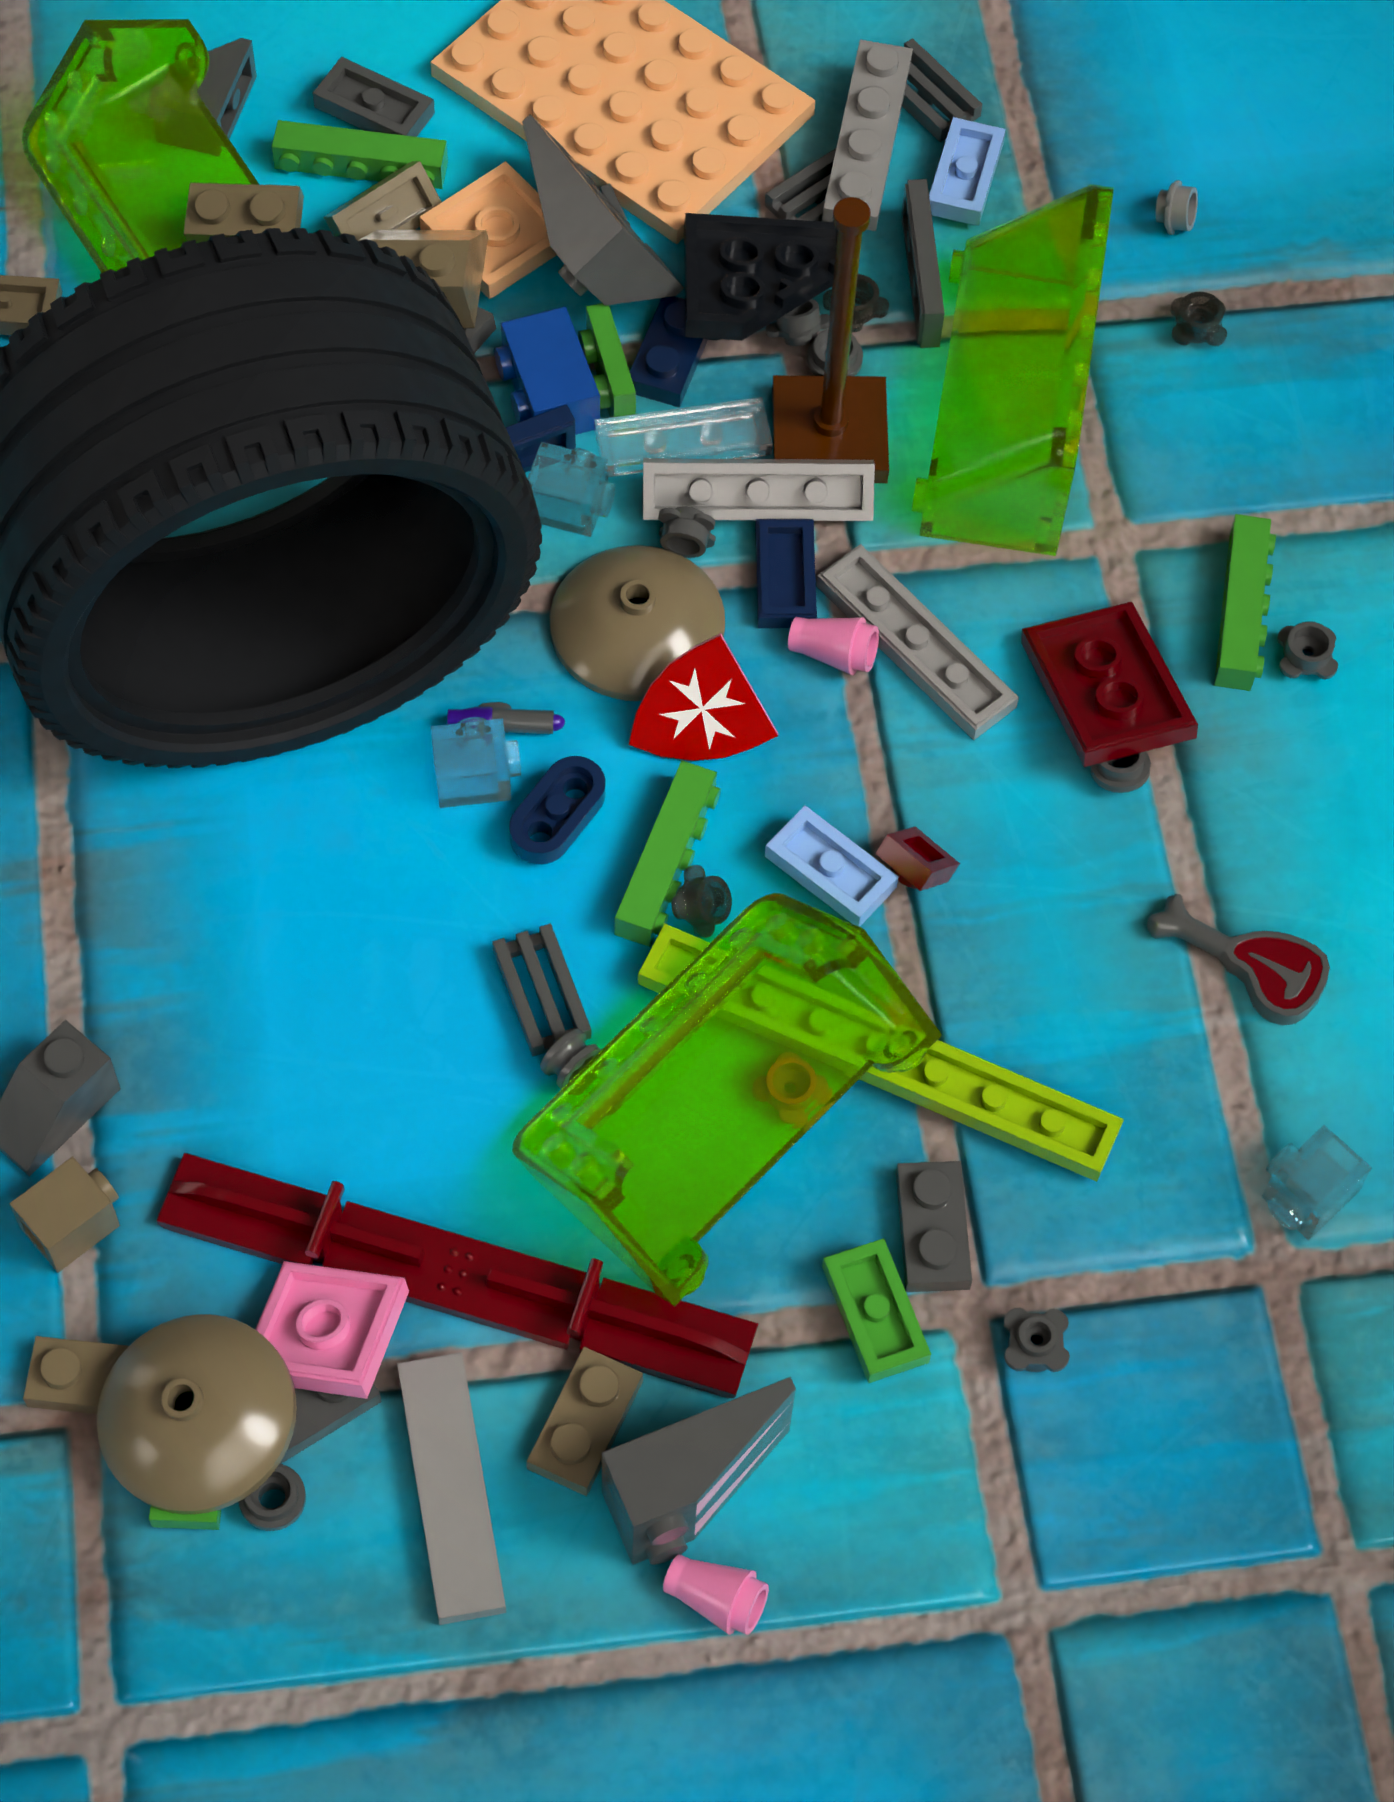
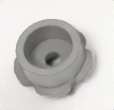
M1175 180L1174 183H1171L1168 190H1160L1156 203V221L1164 223L1169 235H1174L1175 230H1192L1198 206L1196 187L1183 186L1180 180Z

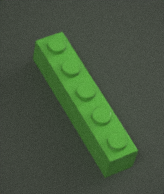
M278 120L272 143L274 168L288 172L296 171L321 176L329 175L352 178L354 180L380 182L411 161H420L434 188L442 189L448 165L446 140Z
M1235 514L1229 534L1214 686L1251 691L1255 677L1261 678L1264 656H1258L1259 647H1264L1267 625H1261L1262 616H1267L1270 605V595L1264 594L1265 585L1270 586L1273 574V564H1267L1268 555L1273 556L1276 542V534H1270L1271 519Z
M681 760L616 913V936L651 947L655 935H659L664 923L667 924L669 915L665 911L669 902L675 904L682 886V882L678 880L682 870L688 872L695 855V850H692L695 839L701 841L705 834L708 819L704 817L708 808L714 810L719 800L721 788L716 787V771Z

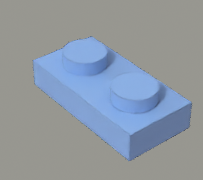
M953 117L929 194L931 214L933 216L979 226L1003 147L1006 129Z
M805 805L768 842L765 848V857L857 928L897 888L898 875Z

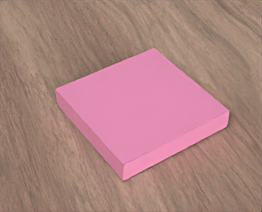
M284 1261L255 1330L262 1334L279 1352L290 1371L294 1388L367 1399L408 1296L409 1289L403 1277Z

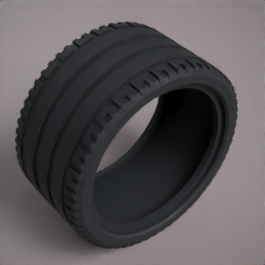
M267 228L262 233L254 234L252 230L239 231L235 236L225 237L223 233L210 236L208 241L196 243L195 239L183 242L180 248L170 251L167 250V247L154 251L155 256L140 260L137 257L127 261L126 267L117 271L109 269L99 274L101 279L93 283L84 282L74 288V294L69 297H59L50 303L51 309L35 314L28 320L29 326L25 329L16 330L9 337L10 343L7 346L0 347V638L20 692L35 718L39 719L40 724L46 730H51L53 736L57 739L66 740L67 744L74 749L82 748L84 753L91 756L101 755L104 760L108 761L122 760L123 764L128 765L144 763L145 767L154 768L167 765L168 768H181L191 765L192 768L211 764L220 766L237 761L247 762L260 757H271L283 752L298 750L317 742L329 740L331 737L347 733L363 724H368L378 719V717L400 708L407 701L419 697L426 689L434 687L443 681V677L463 666V661L477 654L481 650L480 646L489 642L496 635L495 630L505 625L510 618L509 613L517 609L521 603L520 596L527 592L530 586L529 579L535 575L537 570L535 562L540 559L541 550L539 545L542 544L540 530L542 526L531 485L526 478V474L486 380L483 377L465 330L434 279H430L422 267H416L411 259L405 255L399 257L394 249L387 246L379 248L374 241L368 239L357 241L354 235L345 233L333 236L332 232L327 230L308 233L306 228H293L288 232H281L280 228ZM327 478L301 495L253 517L198 533L166 537L182 526L241 499L300 482Z

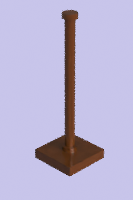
M848 197L838 201L833 210V224L838 233L824 376L773 375V459L874 460V483L888 484L889 450L886 377L847 376L862 232L868 228L871 215L870 208L866 202L859 198Z

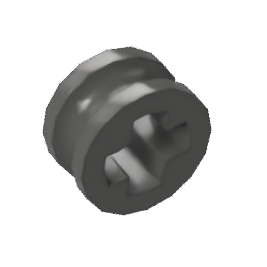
M578 1028L567 1032L558 1039L547 1051L540 1064V1069L546 1075H557L556 1085L563 1091L571 1090L584 1081L595 1069L602 1057V1050L597 1045L591 1044L587 1046L585 1044L586 1034Z

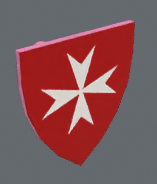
M720 633L694 646L671 661L650 684L636 711L629 745L661 757L697 761L726 758L747 751L777 737L779 733Z

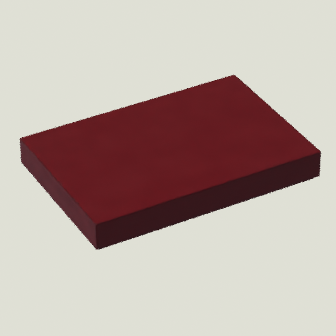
M1132 602L1022 629L1021 643L1083 767L1197 738L1198 723Z

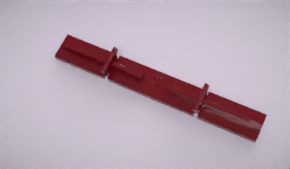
M188 1153L183 1154L156 1220L158 1225L167 1230L279 1264L287 1261L313 1265L315 1261L322 1263L323 1267L403 1277L409 1289L406 1302L565 1350L568 1349L571 1338L582 1341L579 1348L580 1353L583 1347H586L642 1373L725 1398L736 1397L758 1328V1323L604 1277L599 1289V1278L603 1269V1262L596 1258H591L587 1272L349 1201L346 1202L342 1212L340 1200L345 1189L344 1185L340 1182L332 1181L328 1193L325 1195Z

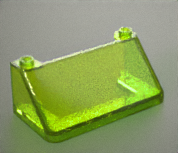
M189 19L84 20L24 125L22 144L28 162L101 273L109 269L117 271L126 267L127 261L137 257L140 260L155 256L154 251L166 247L170 251L180 248L183 242H187L184 236V226L190 183L259 185L197 93L208 71L210 59L202 38Z
M1090 184L967 239L965 251L953 249L948 283L959 284L932 458L928 479L919 477L916 479L911 511L923 513L919 536L1056 556L1080 442L1114 187Z
M773 893L765 895L745 908L521 1129L513 1142L512 1152L541 1185L659 1297L675 1307L684 1296L694 1292L704 1280L705 1272L709 1265V1256L698 1244V1241L871 1067L889 1073L908 1071L916 1067L923 1060L926 1051L942 1034L863 928L784 894Z

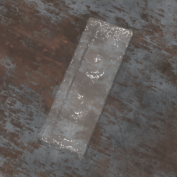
M762 397L594 420V431L604 478L642 473L643 458L745 459L772 455L773 443Z

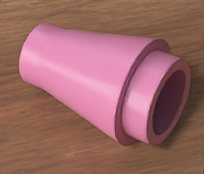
M796 616L792 621L788 635L789 651L804 654L850 675H854L857 670L864 672L871 670L879 643L878 627L866 624L864 617L807 619Z
M678 1554L667 1570L663 1583V1592L678 1598L728 1635L733 1634L735 1631L749 1635L756 1627L763 1613L768 1597L769 1585L756 1579L757 1575L754 1570L693 1560Z

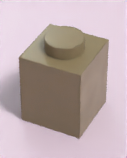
M73 1156L9 1203L21 1230L57 1273L120 1226L112 1204L119 1199V1196L113 1186L97 1168L87 1173Z

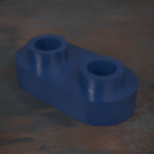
M569 756L558 760L549 768L510 819V843L514 852L521 859L533 864H548L565 854L601 809L605 801V776L599 765L585 757ZM578 789L583 791L585 795L578 799H572L566 793L570 790ZM536 833H546L550 836V839L545 842H535L530 837Z

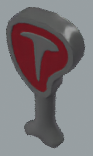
M1181 894L1169 896L1166 900L1164 911L1152 914L1148 918L1147 927L1152 937L1156 939L1164 937L1180 938L1219 958L1226 971L1235 975L1244 983L1252 1005L1260 1016L1272 1023L1282 1026L1292 1025L1304 1019L1317 1005L1327 985L1330 969L1327 955L1316 945L1299 937L1274 931H1256L1229 937L1193 918L1186 910Z

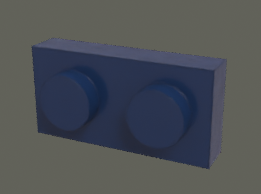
M671 296L660 299L630 370L636 395L679 408L708 341L704 338L685 337V299Z

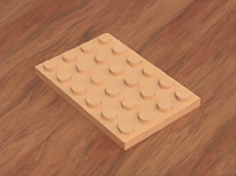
M500 0L430 62L431 76L525 141L527 140L522 121L531 114L566 149L599 187V191L600 186L610 184L621 207L675 244H678L684 238L685 213L710 214L815 114V99L665 0Z

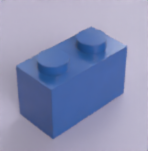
M566 306L501 322L502 346L494 348V355L502 381L511 379L515 392H511L510 396L517 423L567 405L575 418V435L600 429V394Z

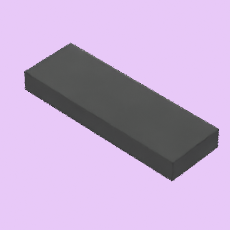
M927 179L908 180L907 184H905L901 218L917 344H920V348L940 347L945 313Z

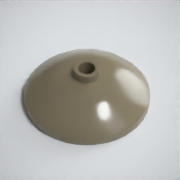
M633 545L616 547L597 553L584 560L564 578L553 598L550 611L552 644L566 670L589 689L611 698L626 701H642L650 684L671 661L694 646L720 633L724 637L725 633L723 602L716 586L708 575L687 558L672 551L652 546ZM641 598L647 601L643 604H633L629 600Z
M211 1314L189 1315L172 1319L150 1329L136 1339L122 1353L108 1374L101 1391L97 1411V1433L102 1455L112 1474L121 1485L136 1498L152 1507L178 1514H202L221 1510L243 1500L267 1481L282 1461L293 1436L296 1422L297 1406L294 1383L290 1371L279 1352L262 1334L247 1324L225 1316ZM184 1392H193L194 1401L192 1405L184 1411H176L175 1402L178 1396Z

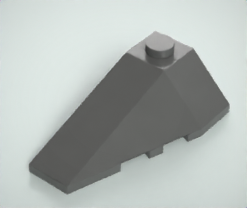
M531 114L525 118L522 123L550 247L564 263V266L558 273L565 282L580 296L589 290L605 306L677 296L684 287L660 257L632 230L627 219L598 190L599 187L566 149Z

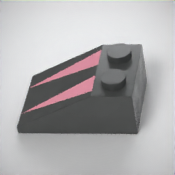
M791 1377L602 1452V1494L632 1565L649 1559L652 1565L661 1564L674 1559L678 1554L684 1553L688 1549L686 1543L693 1541L785 1437L790 1430L796 1391Z

